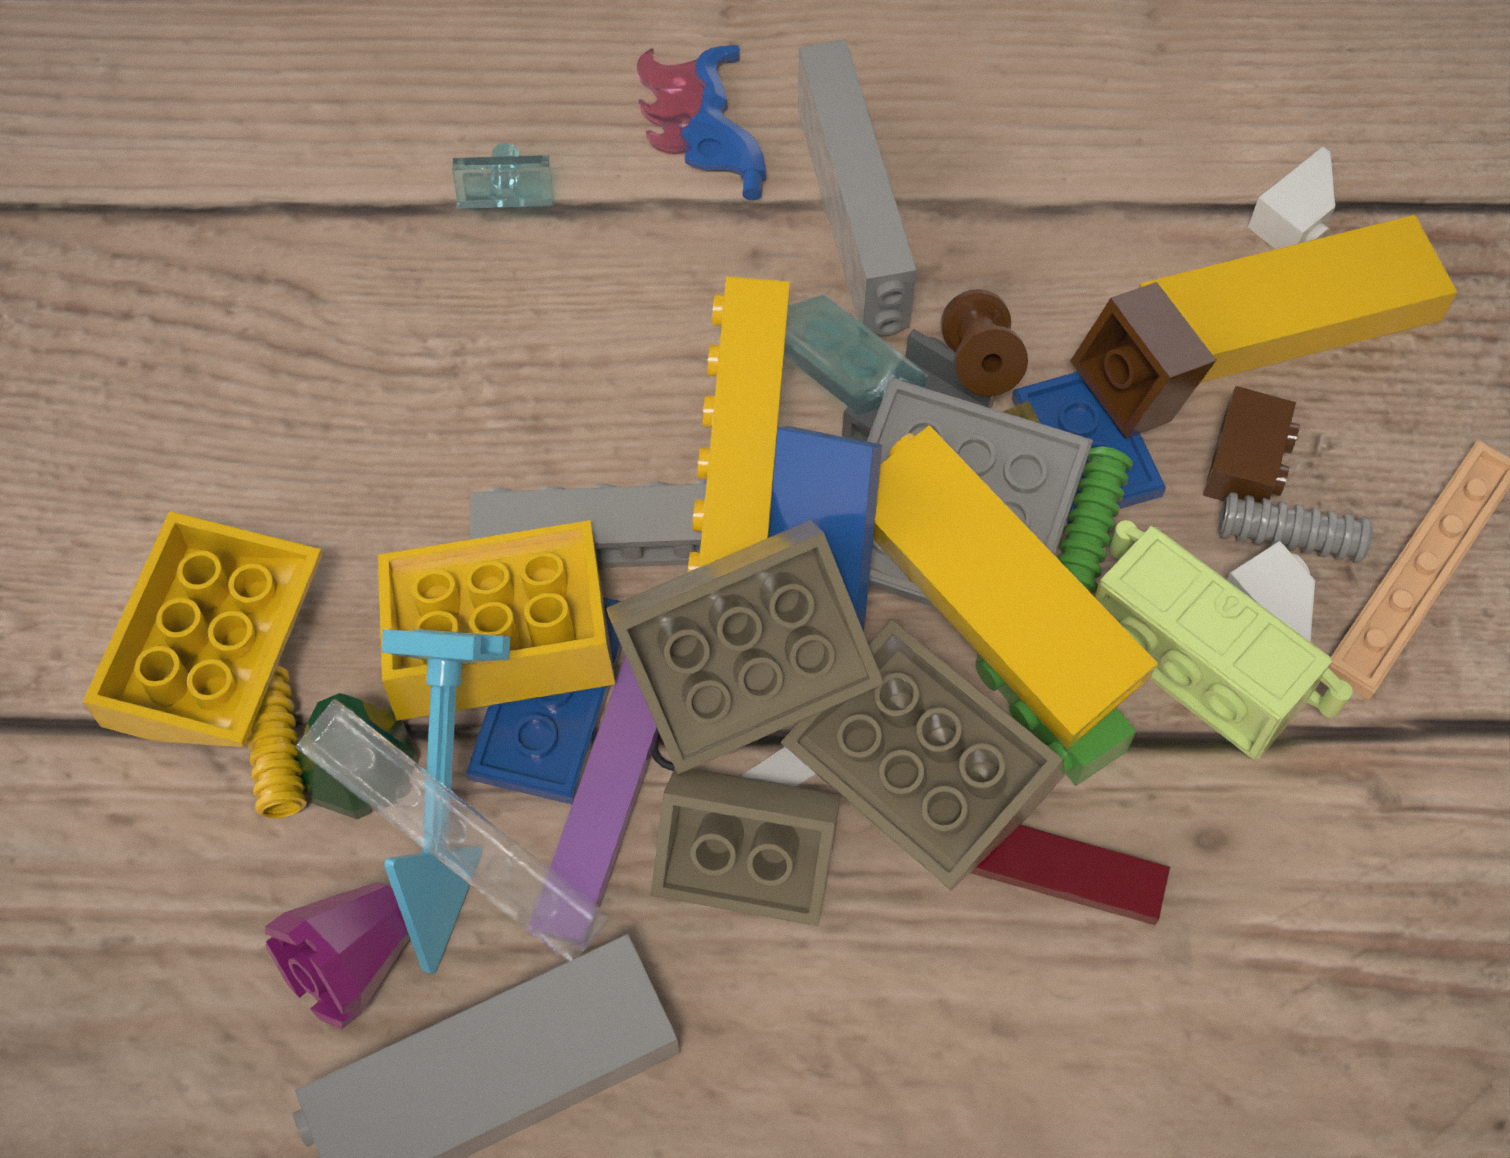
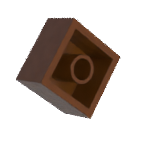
M1157 282L1111 297L1070 360L1126 439L1171 422L1217 361Z

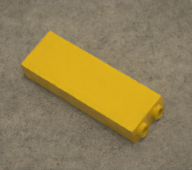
M1415 215L1143 282L1139 285L1140 288L1157 282L1217 360L1201 382L1442 321L1457 294L1456 288Z
M930 425L916 436L913 433L906 434L895 443L889 452L890 457L880 465L873 540L1068 750L1150 680L1158 663Z

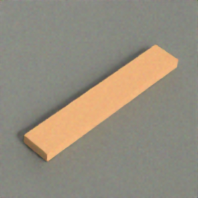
M1480 440L1476 441L1332 654L1331 659L1333 661L1329 669L1340 680L1348 682L1352 690L1365 699H1371L1510 488V458Z

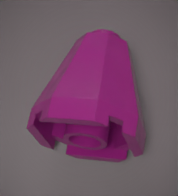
M379 882L284 912L265 926V934L272 936L266 941V949L288 987L299 998L306 992L314 996L318 1002L309 1009L319 1020L340 1029L345 1028L361 1015L410 939L393 889Z

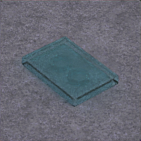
M824 294L788 306L784 356L858 415L880 407L890 378L925 387L929 376Z

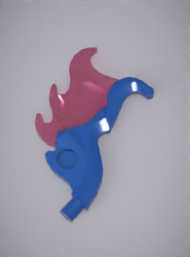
M739 46L713 47L704 51L698 59L677 65H663L653 60L655 56L653 48L644 52L637 63L638 79L644 87L652 91L657 100L655 103L649 104L639 99V109L648 121L660 126L665 131L661 134L651 130L646 131V138L651 146L667 154L686 153L685 163L702 170H730L738 173L741 179H744L743 197L748 200L759 199L762 192V181L766 180L763 153L758 142L748 131L724 117L723 112L728 109L727 98L717 72V68L722 62H737L740 60Z

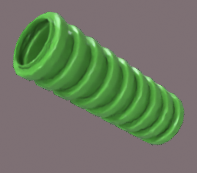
M1109 447L1090 449L1087 458L1090 463L1085 464L1082 473L1085 478L1080 479L1077 487L1081 493L1074 496L1073 504L1076 508L1070 510L1068 515L1072 524L1065 526L1064 535L1067 536V539L1062 540L1059 545L1063 554L1056 556L1090 593L1097 591L1098 584L1094 581V578L1100 577L1102 573V567L1098 564L1106 560L1107 554L1103 547L1109 546L1111 542V537L1107 533L1115 529L1116 524L1112 517L1119 515L1120 506L1116 502L1123 500L1124 490L1121 487L1126 486L1129 480L1125 472L1130 471L1133 466V460L1125 453Z

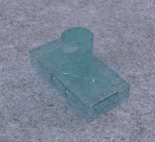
M501 143L493 148L491 157L453 158L452 173L458 209L553 206L554 193L549 155L520 156L519 150L514 145Z

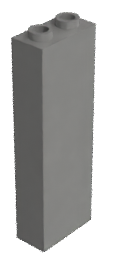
M845 39L799 47L798 114L862 337L874 334L890 335L901 329L910 328L917 270L847 41Z
M626 934L295 1090L302 1109L294 1112L293 1118L306 1147L315 1143L320 1158H466L680 1054L679 1044L629 935Z

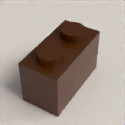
M1235 385L1224 413L1203 496L1224 501L1230 492L1237 493L1238 499L1244 500L1245 496L1250 495L1254 497L1255 502L1259 503L1263 498L1270 499L1272 494L1281 496L1289 473V466L1281 464L1283 453H1292L1300 428V424L1291 422L1296 402Z

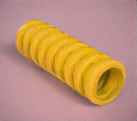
M280 666L276 667L247 740V747L252 751L249 755V763L254 767L251 771V779L256 783L253 787V795L258 799L255 803V811L261 816L274 819L297 814L307 804L306 797L302 794L305 786L304 781L300 778L302 774L300 762L296 760L299 748L295 746L298 742V735L294 731L296 720L291 715L294 706L290 700L292 695L291 688L288 685L290 676L287 669Z

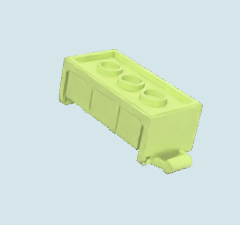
M1124 520L1117 524L1109 551L1113 557L1119 560L1100 580L1095 598L1158 663L1150 678L1153 683L1256 761L1259 760L1306 703L1318 708L1324 716L1334 718L1340 714L1352 696L1353 690L1348 682L1340 680L1329 669L1333 661L1330 656L1156 527L1150 526L1144 532L1137 529L1136 525L1131 521ZM1320 681L1329 687L1324 696L1315 691Z

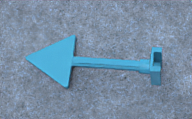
M383 629L382 653L427 660L426 684L431 685L424 811V847L420 853L389 857L384 863L420 968L425 973L434 974L438 969L483 852L482 847L474 845L447 848L450 822L456 686H461L462 663L509 660L510 636L413 629V631Z

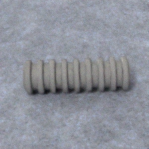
M1230 492L1228 497H1225L1222 505L1218 531L1221 538L1228 539L1230 535H1236L1237 541L1245 542L1247 538H1252L1253 543L1256 545H1261L1263 541H1269L1270 547L1281 541L1289 551H1294L1296 547H1301L1302 552L1305 554H1311L1313 550H1318V554L1321 557H1327L1329 553H1334L1335 558L1338 560H1344L1346 556H1350L1352 562L1360 563L1369 551L1372 538V523L1369 517L1366 516L1360 517L1359 520H1354L1353 515L1345 513L1342 517H1337L1336 511L1333 510L1327 511L1326 514H1321L1320 509L1312 507L1310 511H1304L1303 505L1300 504L1294 505L1292 509L1288 508L1287 503L1279 501L1277 505H1271L1270 499L1263 498L1259 503L1255 502L1253 496L1247 495L1243 500L1238 499L1237 493Z

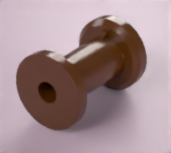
M982 289L965 291L954 297L943 311L941 332L948 347L955 352L954 364L960 382L966 389L981 396H996L1010 391L1025 375L1028 366V354L1021 338L1011 330V315L1005 302L995 293Z

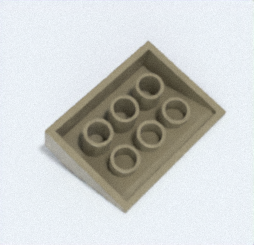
M811 520L606 608L677 774L688 771L884 684L825 534Z
M891 619L869 644L884 684L799 721L781 743L951 891L1021 825L1065 776L1064 759Z

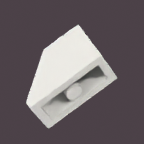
M1323 146L1261 195L1256 203L1248 228L1274 249L1329 236L1331 229L1327 226L1335 209L1331 152Z
M1279 541L1230 572L1227 581L1309 642L1311 641L1315 579L1310 575L1309 568L1302 558L1296 554H1291Z

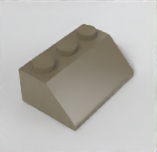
M674 768L663 793L651 896L819 926L841 795L697 769H690L677 774Z

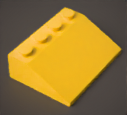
M169 511L82 702L102 728L152 741L244 748L322 558V550Z
M591 520L378 554L382 682L396 721L428 716L430 714L431 685L426 684L427 660L382 653L383 629L405 631L423 629L510 636L509 660L462 663L461 686H456L455 711L615 685L610 640Z

